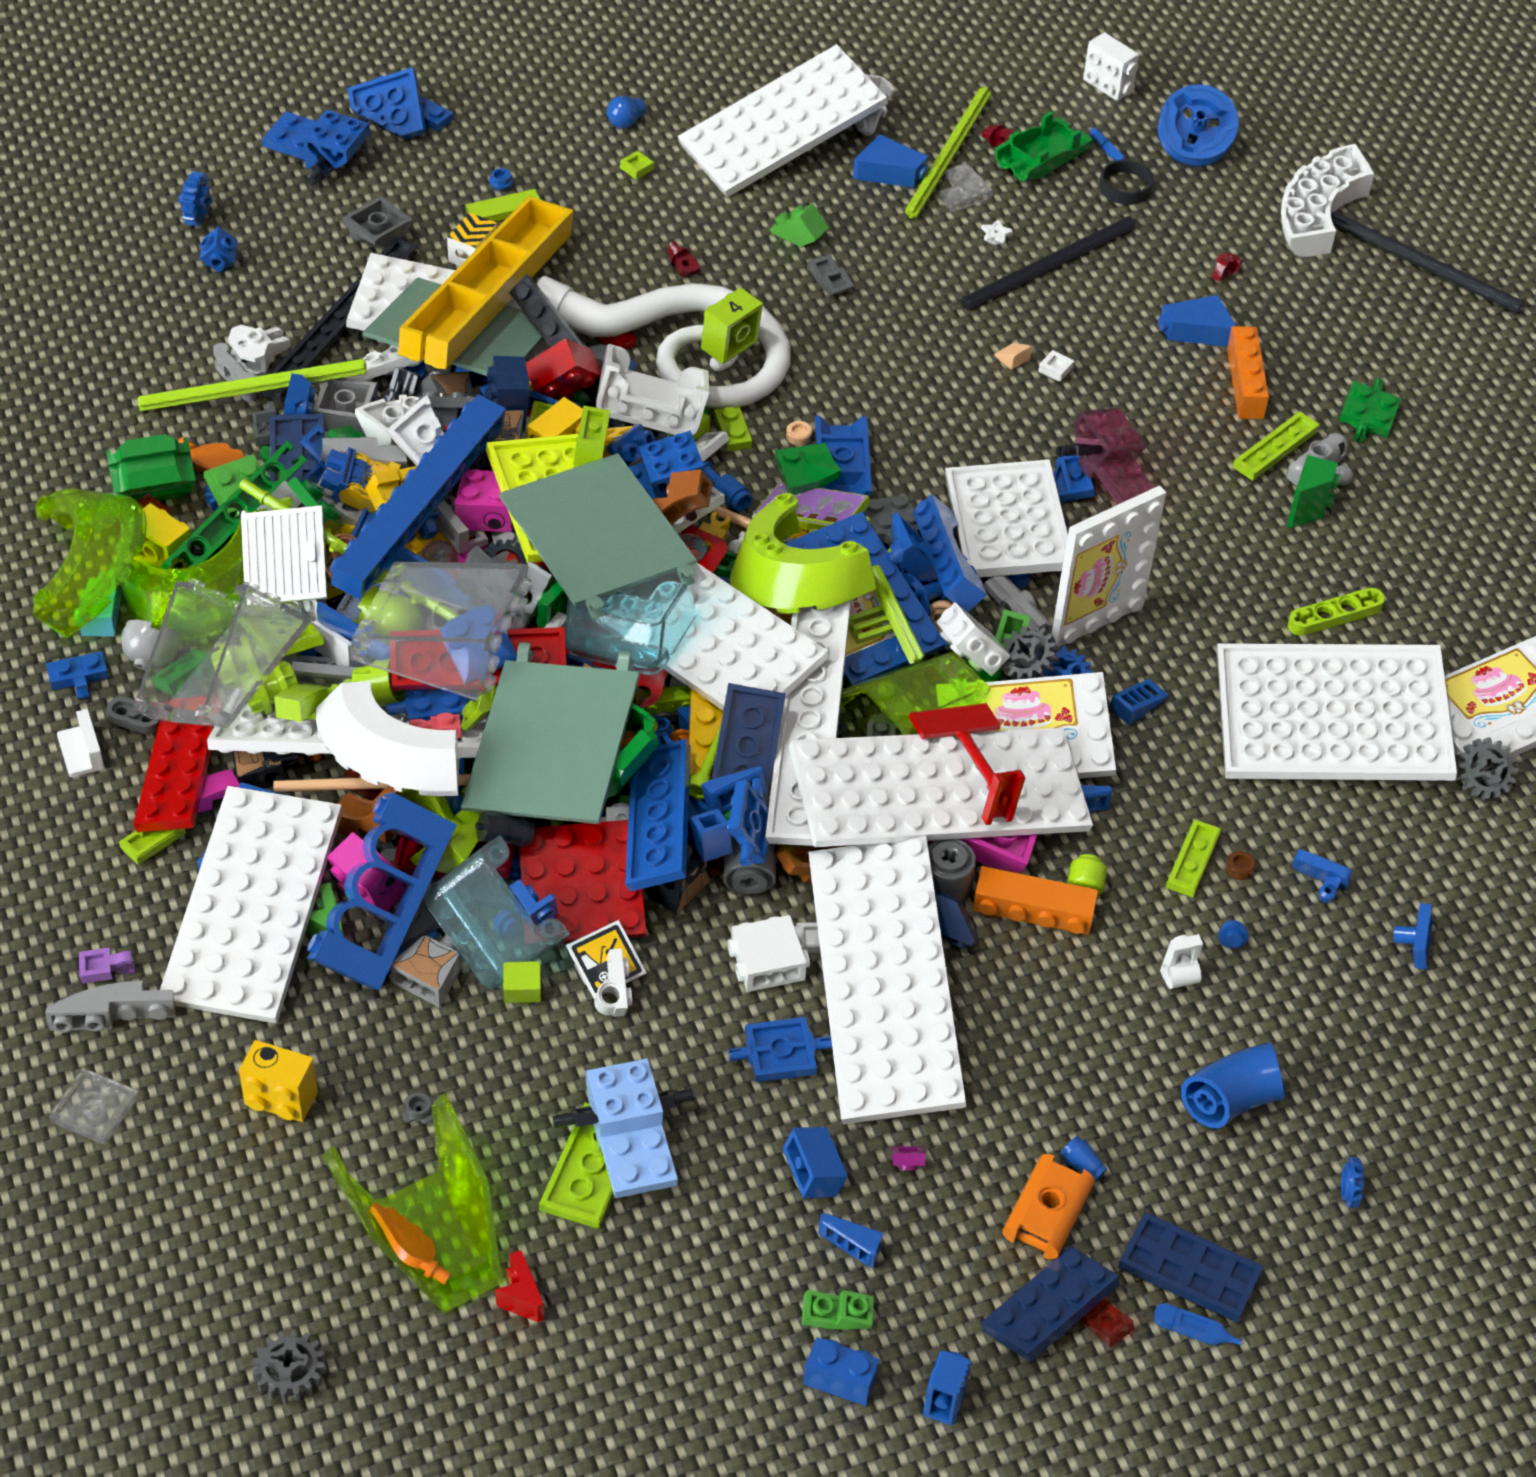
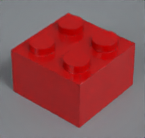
M566 338L526 363L528 377L534 392L558 401L563 397L568 400L571 399L574 393L582 388L592 386L595 380L601 377V371L592 349Z

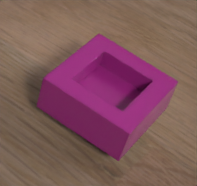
M891 1146L892 1163L898 1166L899 1169L916 1170L917 1166H925L926 1153L923 1146Z

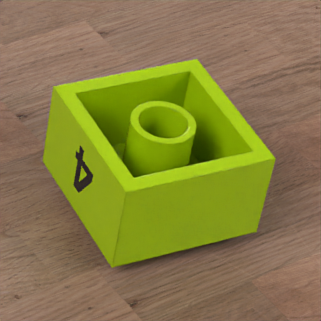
M740 287L734 292L727 294L719 302L710 305L704 312L701 349L724 364L756 343L759 336L763 303Z

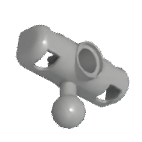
M1332 433L1322 441L1312 442L1308 451L1289 465L1286 478L1295 485L1298 484L1307 455L1339 463L1345 458L1348 442L1342 434ZM1345 465L1337 466L1336 474L1340 475L1338 485L1344 486L1349 484L1353 479L1352 469Z

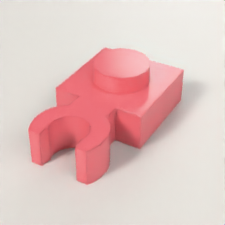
M441 713L437 716H431V720L427 721L422 719L410 720V725L420 728L456 730L457 738H461L460 714Z

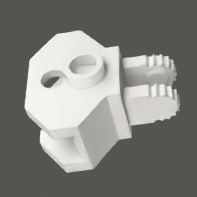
M238 325L231 328L228 343L232 347L230 355L236 362H240L243 365L245 372H251L255 376L267 374L269 364L274 361V356L283 351L285 352L291 346L290 340L283 336V331L279 327L263 331L261 327L252 328ZM244 359L248 360L249 362L243 363L241 361Z

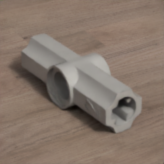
M1003 575L990 576L985 582V590L1000 605L1001 613L1005 609L1029 616L1028 631H1030L1033 625H1036L1039 631L1043 627L1048 633L1051 631L1052 624L1036 608L1035 600L1030 592L1027 590L1020 591Z

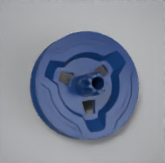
M1200 84L1183 87L1167 99L1161 110L1158 122L1160 143L1169 156L1182 164L1190 166L1213 164L1223 158L1231 149L1238 131V114L1230 98L1214 87ZM1186 109L1193 113L1189 119L1183 113ZM1209 120H1218L1219 126L1210 128ZM1187 140H1191L1192 143L1195 141V144L1188 143Z

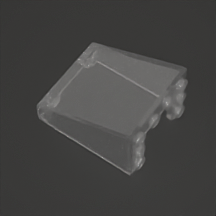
M394 562L352 637L350 659L473 700H477L481 694L491 693L497 676H494L493 673L498 666L499 656L495 654L501 645L502 632L507 633L509 629L524 628L525 618H522V615L525 613L528 604V598H524V596L527 594L531 583V578L527 577L529 565L512 563Z
M189 579L188 582H176L132 710L155 721L229 728L310 624L311 618L301 613L302 609L300 607L280 602L281 598L279 596L259 591L260 587L254 583L243 582V585H236L234 592L241 596L238 602L227 600V595L220 591L206 589L205 583L195 579Z

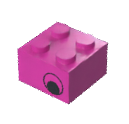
M477 469L467 470L460 480L454 503L455 515L458 516L468 530L512 532L513 529L509 512L499 498L501 491L494 472Z
M354 832L327 856L332 866L330 871L339 880L337 885L344 893L347 874L356 865L367 862L363 855L362 846L364 841ZM377 852L379 858L383 862L394 867L392 863H390L387 859H385L381 854ZM371 868L364 871L358 881V891L361 897L368 903L386 912L403 897L405 892L402 882Z

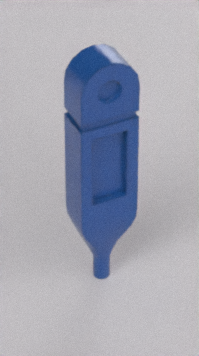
M1165 1303L1158 1305L1155 1309L1154 1322L1162 1328L1173 1330V1332L1211 1345L1227 1342L1237 1345L1241 1344V1339L1232 1337L1223 1325L1217 1321Z

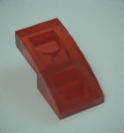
M1110 1295L1106 1296L1080 1319L1086 1327L1110 1348L1134 1330L1133 1320L1110 1303Z

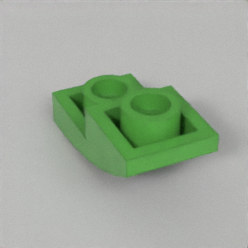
M807 1290L803 1299L802 1325L829 1329L871 1328L873 1323L874 1296L842 1290L839 1296Z

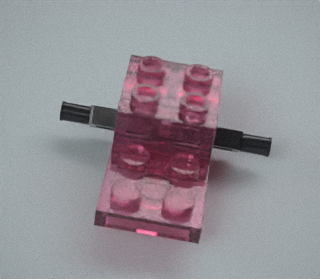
M1119 408L1083 411L1075 421L1076 444H1067L1056 448V455L1058 457L1081 456L1079 457L1078 464L1089 479L1099 478L1117 505L1155 488L1144 474L1142 467L1135 461L1146 448V445L1140 438L1139 433L1128 422L1126 415Z

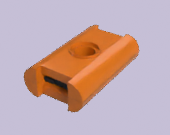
M1043 1154L1039 1157L1002 1233L1011 1243L1014 1244L1016 1239L1044 1251L1043 1258L1053 1260L1059 1256L1095 1183V1179L1085 1169L1080 1174L1054 1162V1155ZM1045 1205H1051V1206L1054 1207V1208H1049V1207H1046Z

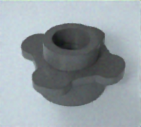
M415 1093L405 1098L406 1111L402 1113V1119L405 1122L411 1123L416 1121L429 1124L433 1121L432 1108L436 1105L433 1097L423 1093Z

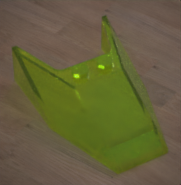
M953 651L843 687L840 707L859 694L865 693L900 729L901 735H917V730L908 718L909 713L981 704L991 688Z
M446 1093L440 1095L431 1103L439 1163L438 1170L435 1173L382 1199H375L347 1172L335 1146L329 1148L322 1155L323 1160L370 1238L443 1313L503 1283L489 1182ZM373 1203H378L384 1208H394L411 1223L418 1225L423 1234L433 1240L435 1246V1256L433 1259L438 1261L437 1265L451 1273L445 1284L431 1276L429 1278L425 1277L424 1270L405 1264L397 1256L381 1226L370 1212V1207Z

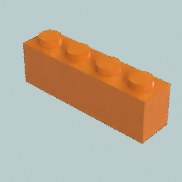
M1232 326L1227 352L1238 419H1264L1269 396L1257 327Z
M982 866L976 888L973 911L984 915L1008 918L1017 922L1023 921L1046 928L1052 927L1075 934L1089 935L1098 890Z

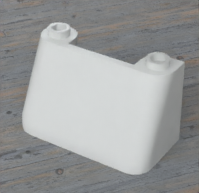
M608 344L602 366L596 407L611 410L610 418L632 424H642L644 427L674 435L691 430L692 435H694L699 428L709 395V371L696 367L686 368L682 371L678 383L628 370L630 356L624 348Z

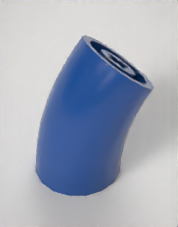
M1272 1043L1256 1045L1227 1055L1184 1080L1181 1087V1098L1191 1117L1206 1127L1220 1128L1249 1110L1284 1100L1281 1072Z

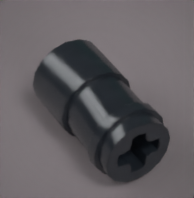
M482 812L475 825L477 838L480 842L506 843L516 845L517 847L530 846L535 833L534 822L526 817L515 818L491 812Z

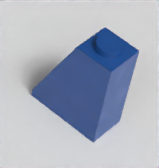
M879 135L854 159L853 178L914 188L921 180H924L929 172V167H927L928 156Z
M1218 295L1163 305L1161 316L1158 318L1160 330L1165 333L1170 341L1224 347L1228 346L1231 327L1236 326Z

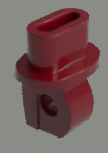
M1001 124L997 126L990 125L983 130L982 137L988 139L989 144L997 147L1009 140L1010 135L1014 132Z
M672 241L668 245L666 253L670 256L669 262L672 266L675 265L678 274L683 277L699 274L700 266L689 250L685 247H680L676 241Z
M1230 252L1221 253L1217 257L1216 268L1211 278L1221 282L1227 276L1235 275L1240 270L1243 262L1242 259Z

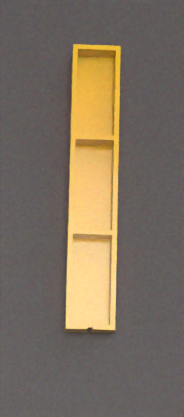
M528 196L400 327L398 355L407 357L412 361L423 359L424 363L432 365L434 368L446 370L511 301L513 297L509 292L525 275L533 277L571 236L573 210Z

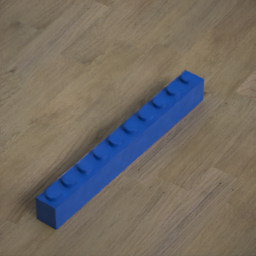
M477 395L471 403L467 402L464 405L461 415L450 422L443 436L439 435L430 452H425L422 455L419 465L415 469L409 470L403 484L400 487L396 486L390 499L386 504L382 503L379 506L371 522L367 521L363 525L360 535L356 539L350 540L345 553L341 557L338 556L334 559L330 568L332 572L331 585L360 600L486 449L487 442H491L504 427L506 408L480 395Z

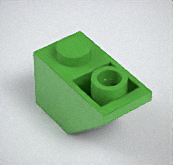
M810 204L806 207L799 205L790 214L787 211L783 212L775 218L776 223L769 230L772 234L802 247L816 241L829 226L815 205Z

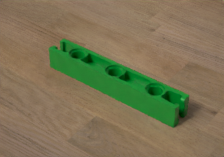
M287 440L247 480L272 494L284 481H287L302 467L307 459L301 454L298 458L295 457L292 460L294 465L291 468L285 469L278 462V458L282 454L286 455L288 451L291 452L294 449V446ZM273 471L277 475V481L268 480L265 472ZM238 488L162 563L160 568L168 574L171 571L172 563L177 558L182 557L190 565V568L185 574L181 571L176 574L177 578L174 582L181 586L242 525V511L253 513L261 505L259 500ZM228 508L237 509L240 513V518L234 519L230 517L227 511ZM189 546H199L202 550V556L191 554Z

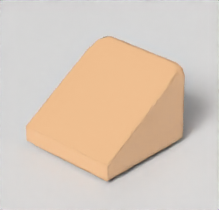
M1012 343L996 352L995 357L1013 370L1030 360L1032 347L1026 344Z

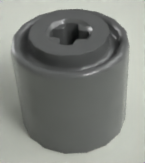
M731 836L732 853L724 855L723 882L727 888L741 894H758L771 889L776 883V844H768L766 861L764 863L754 864L752 862L750 866H742L739 863L741 855L740 845Z
M959 839L935 840L928 844L934 890L960 899L964 903L967 901L972 890L976 863L973 849Z

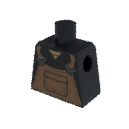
M232 751L239 784L245 783L263 789L274 786V781L285 780L283 767L300 765L299 754L295 752L281 755L276 752L262 751L252 754L247 751Z
M687 843L686 878L655 885L653 900L677 915L711 881L709 860L704 862L696 848Z

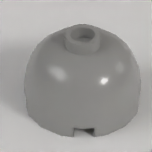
M129 620L122 632L121 645L125 656L134 662L133 666L140 670L149 671L150 667L158 668L166 665L174 657L180 637L174 631L162 625L160 630L151 627L152 622Z

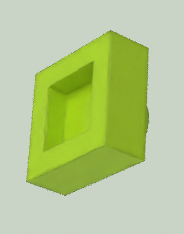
M636 151L620 160V168L637 180L654 170V162L641 152Z

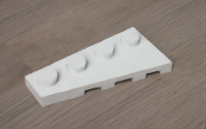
M390 345V348L382 353L375 350L366 354L367 356L363 358L367 364L366 374L346 378L372 381L377 376L393 374L395 367L417 366L423 359L412 361L407 357L398 355V347Z

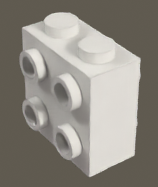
M1104 32L1089 41L1083 79L1116 101H1119L1123 97L1130 95L1135 88L1134 81L1138 69L1139 54Z

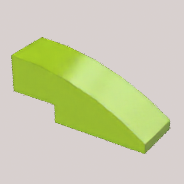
M299 684L283 690L274 696L276 717L299 722L304 721L306 718L316 720V707L328 697L327 689L330 687L316 684Z

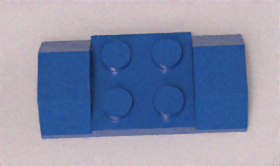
M815 416L816 444L826 443L832 458L841 468V477L818 488L868 496L872 495L867 416L860 417L851 426L829 425L821 416Z

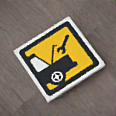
M619 920L566 945L576 970L594 999L600 985L609 981L607 956L610 949H622L623 958H628L629 976L625 977V984L647 973Z

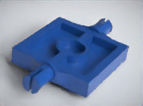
M464 688L404 690L403 702L386 704V710L389 715L405 713V716L409 719V724L410 720L422 719L427 721L431 720V716H437L441 713L460 714L461 721L463 720L461 713L466 704L471 700L475 702L484 690L466 692Z
M760 778L752 780V787L747 780L736 782L734 795L731 797L732 808L730 818L727 821V828L729 834L740 845L741 855L739 863L742 866H750L752 862L759 864L766 861L768 840L765 836L769 809L766 807L762 795L765 782Z
M806 1017L745 1024L746 1047L728 1048V1057L730 1062L748 1059L753 1068L755 1082L816 1075L815 1051L833 1048L831 1036L814 1038L808 1030Z

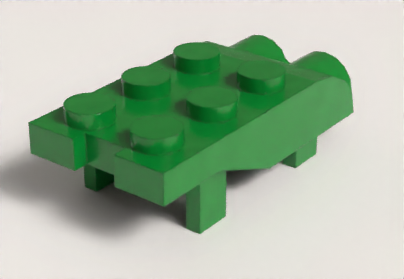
M1049 111L1042 116L1040 127L1027 128L1022 132L1016 131L1010 135L1009 140L995 148V159L1001 168H1011L1015 177L1020 181H1025L1029 178L1039 179L1091 148L1093 139L1079 129L1076 131L1070 128L1071 124L1060 117L1053 120L1054 113Z

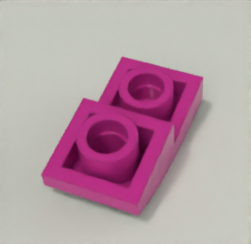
M231 769L206 776L197 813L212 810V800L223 799L227 786L239 787L240 784Z

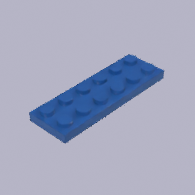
M687 739L659 745L653 751L652 756L631 778L625 885L630 892L686 878L691 746Z

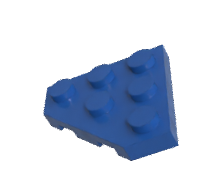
M413 67L347 88L350 108L354 113L366 116L365 119L404 140L427 133L417 73Z

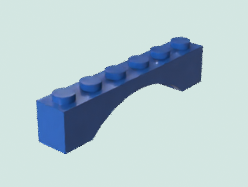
M931 494L928 498L918 503L913 514L944 595L969 612L987 593L981 579L968 564L954 539L953 530L958 526L954 512Z
M665 731L656 733L660 745L672 742ZM689 795L688 838L704 862L731 854V835L728 832L725 817L719 809L709 808L702 799H696Z

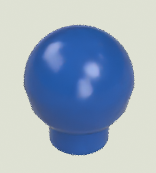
M628 96L615 97L607 107L608 120L613 126L620 129L631 127L646 112L645 104L640 98L632 99Z

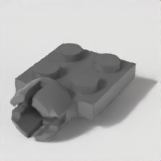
M906 495L870 499L871 503L863 513L865 517L868 516L871 519V526L881 542L887 543L889 547L892 545L891 523L892 515L896 512L902 516L919 536H922L913 514L914 508Z

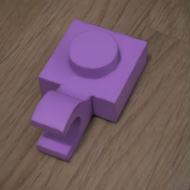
M109 947L79 952V975L82 984L113 979L112 972L124 975L135 973L134 960L132 961L131 951L111 954Z

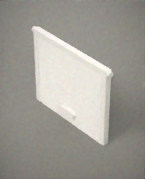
M312 506L253 513L242 511L241 524L246 609H251L252 606L327 599L323 507Z

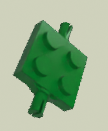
M1380 378L1375 379L1373 387L1356 381L1352 382L1338 420L1350 424L1357 429L1354 435L1355 441L1361 435L1359 442H1364L1367 433L1387 438L1401 398L1382 391L1385 385L1383 379L1380 385H1378Z

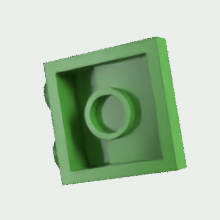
M252 454L205 471L203 476L218 506L220 507L239 488V484L243 479H248L260 468V465L255 455ZM228 508L227 511L230 517L234 519L240 518V513L237 509Z

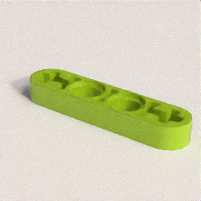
M1366 588L1298 608L1290 613L1287 627L1291 633L1304 636L1380 613L1382 610L1385 596L1376 588ZM1350 605L1355 610L1346 611L1341 606ZM1326 612L1329 615H1331V617L1322 618L1318 615V613Z

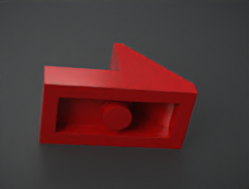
M522 1250L509 1254L510 1267L506 1268V1275L510 1285L496 1289L497 1307L538 1323L544 1321V1303Z

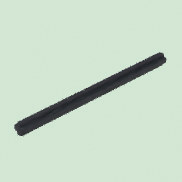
M1338 212L1331 213L1333 226L1515 313L1522 311L1525 304L1523 300Z
M1127 216L965 295L962 298V305L967 310H971L1135 229L1136 221L1131 216Z

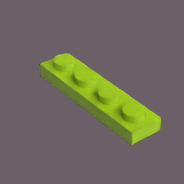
M1299 411L1236 458L1233 468L1254 481L1316 434L1320 424Z

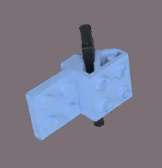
M648 1058L586 1070V1085L590 1106L572 1109L571 1113L553 1115L554 1128L557 1129L570 1125H575L576 1127L589 1124L594 1125L599 1150H602L614 1198L677 1186L678 1178L662 1126L663 1110L674 1108L676 1104L694 1101L692 1088L676 1092L671 1090L657 1092Z

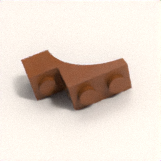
M702 470L672 472L670 483L667 485L666 490L668 497L652 500L672 525L692 511L709 507L713 482Z
M388 785L373 801L359 798L348 792L337 803L341 804L343 808L337 832L346 838L354 832L364 841L367 833L372 828L380 825L373 821L376 814L373 812V808L378 798L392 792L402 797L401 792L395 791L393 787ZM387 830L378 839L387 843L393 835L398 833Z

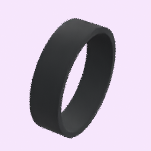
M1132 160L1112 161L1105 165L1101 171L1099 189L1103 196L1112 202L1123 205L1138 204L1150 196L1153 175L1145 165ZM1114 173H1131L1142 178L1148 186L1140 191L1124 192L1107 184L1105 178Z

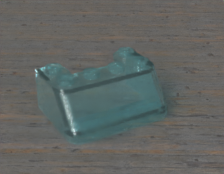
M675 581L664 582L655 589L650 599L621 592L601 597L604 602V607L601 609L604 612V616L596 619L591 617L585 603L575 607L568 597L565 621V646L570 655L616 667L619 652L629 651L631 652L630 658L634 661L631 671L648 675L656 674L664 669L698 615L687 584Z

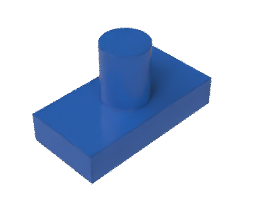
M1420 903L1416 927L1397 925L1394 927V943L1414 944V966L1419 969H1427L1433 929L1432 904Z

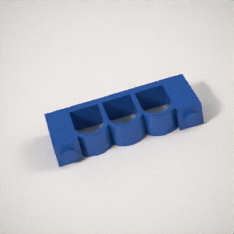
M393 792L385 794L384 797L380 796L375 803L373 812L376 814L373 821L380 825L372 828L364 838L362 847L363 855L367 862L356 865L346 876L344 887L349 901H343L332 908L326 921L327 931H320L319 935L315 934L307 949L310 951L307 959L372 990H380L457 825ZM387 830L394 831L425 847L412 876L386 864L379 858L376 851V843L383 832ZM369 868L375 869L408 885L394 915L368 903L361 897L358 891V881L364 871ZM355 907L389 923L376 954L343 937L339 922L347 909Z

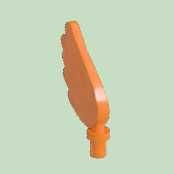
M183 437L178 440L179 443H184ZM188 440L193 468L199 472L204 473L212 468L246 457L241 450L232 449L227 443H211L197 447Z
M373 1203L370 1207V1212L381 1226L397 1256L405 1264L424 1270L425 1277L429 1278L431 1276L445 1284L451 1273L437 1265L438 1261L433 1259L435 1256L433 1240L424 1235L418 1225L411 1223L394 1208H384L378 1203Z

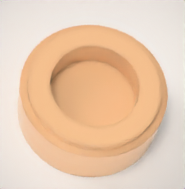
M803 421L790 423L786 430L788 442L797 446L808 444L812 439V427Z

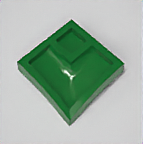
M826 443L775 450L774 458L787 493L798 494L806 492L841 477V468L832 458Z

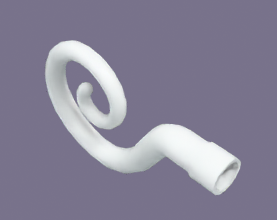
M543 276L537 283L572 330L592 337H614L667 316L694 311L705 312L710 305H714L727 294L734 292L723 286L690 283L659 288L613 304H602L575 292L572 287L547 276ZM762 307L758 336L766 353V361L763 368L746 382L728 386H709V395L705 407L735 408L751 405L768 396L781 385L790 367L791 345L781 324L764 307ZM703 325L681 328L664 339L658 347L656 365L662 379L678 383L682 371L678 368L675 361L676 353L687 344L702 341ZM738 355L724 364L712 357L710 359V367L714 371L727 369L737 360Z

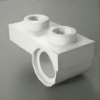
M1199 934L1193 936L1181 935L1170 941L1160 969L1169 989L1200 983L1201 970L1197 960L1203 942Z
M610 949L607 956L609 981L602 983L598 988L594 1004L598 1012L603 1015H612V1017L625 1016L628 1006H632L631 988H626L625 977L629 976L628 958H623L622 949ZM602 994H614L617 1002L613 1004L606 1003L602 998Z

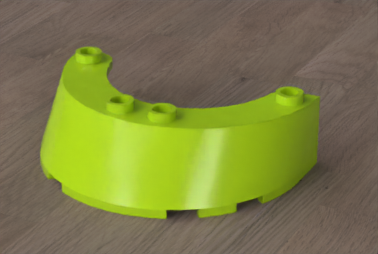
M790 492L777 495L774 501L762 508L750 521L730 574V585L764 608H777V613H799L801 608L817 606V610L845 603L876 589L869 551L859 543L846 541L838 546L821 549H800L784 544L785 538L801 532L796 513L799 501Z

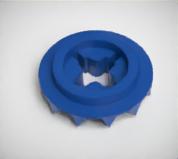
M1349 1157L1342 1169L1341 1197L1345 1201L1347 1208L1358 1207L1363 1198L1364 1167L1360 1158Z

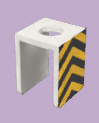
M468 213L447 237L448 262L460 266L496 228V222L473 213Z

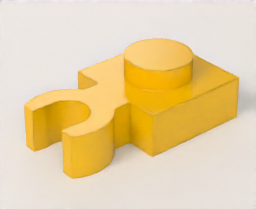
M715 511L710 516V524L703 522L699 529L725 541L727 539V530L730 528L731 517L727 516L724 521H717L718 512ZM700 540L694 543L693 548L708 552L711 550L712 545L708 541Z

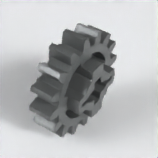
M1033 625L1030 631H1028L1025 626H1022L1021 633L1018 634L1016 631H1012L1013 638L1011 640L1007 638L1003 640L1007 645L1004 649L1009 653L1010 658L1002 665L1001 669L1011 680L1036 678L1038 676L1046 677L1044 673L1046 670H1054L1051 663L1059 661L1055 654L1060 651L1056 645V640L1044 627L1039 631L1037 626ZM1027 651L1030 653L1031 658L1026 654Z
M1491 737L1483 739V742L1480 738L1472 741V745L1467 744L1463 747L1466 753L1462 752L1457 755V758L1462 762L1456 765V769L1461 770V774L1456 779L1465 781L1462 789L1471 788L1472 797L1481 794L1482 800L1489 799L1490 795L1495 799L1501 797V793L1504 794L1510 791L1508 785L1516 783V780L1511 775L1518 772L1517 768L1512 767V763L1517 759L1516 757L1509 758L1508 754L1511 748L1502 749L1501 740L1492 744ZM1484 766H1494V768L1489 769L1487 772H1479V769L1484 768Z
M292 1330L290 1337H285L283 1332L280 1331L278 1332V1340L274 1341L270 1337L266 1338L267 1348L257 1347L258 1358L252 1359L254 1382H258V1388L261 1393L268 1390L270 1400L276 1398L277 1395H281L282 1403H286L289 1396H293L296 1402H299L301 1393L305 1392L311 1396L313 1395L312 1385H322L320 1375L326 1374L324 1351H320V1345L317 1340L310 1343L309 1334L305 1333L301 1338H297L296 1330Z

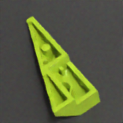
M461 809L450 820L457 825L436 871L450 874L467 860L478 842L475 825L482 812L463 811ZM425 847L410 859L415 865H418Z

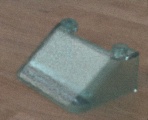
M501 835L487 843L441 878L425 894L427 908L476 978L487 988H497L503 984V964L505 962L538 961L559 947L570 935L563 923L556 919H546L535 926L496 869L502 866L509 856V848Z

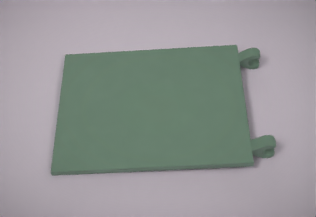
M417 277L363 331V336L399 347L400 327L441 284ZM506 305L457 357L452 365L487 376V368L492 366L493 356L525 357L526 359L544 338L523 310Z
M618 453L499 493V498L573 605L576 607L585 603L593 619L604 616V612L601 610L604 607V602L601 597L677 571L684 586L695 583L692 577L695 575V569L692 565L697 564V559Z
M519 643L517 660H505L461 809L463 811L491 812L504 815L599 824L640 677L639 672L631 671L634 666V661L630 658L631 652L620 651L617 660V670L532 663L534 652L530 650L531 644Z

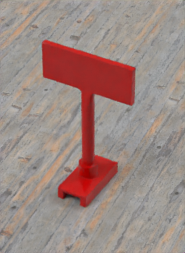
M982 703L909 713L908 718L922 740L946 736H957L987 782L989 793L981 816L984 823L991 825L993 818L1004 817L1006 822H1012L1026 777L1021 770L994 773L969 734L1000 730L1001 724L988 704Z

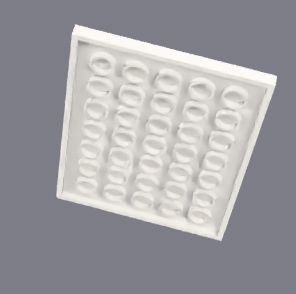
M1217 644L1225 779L1456 780L1457 770L1440 645Z

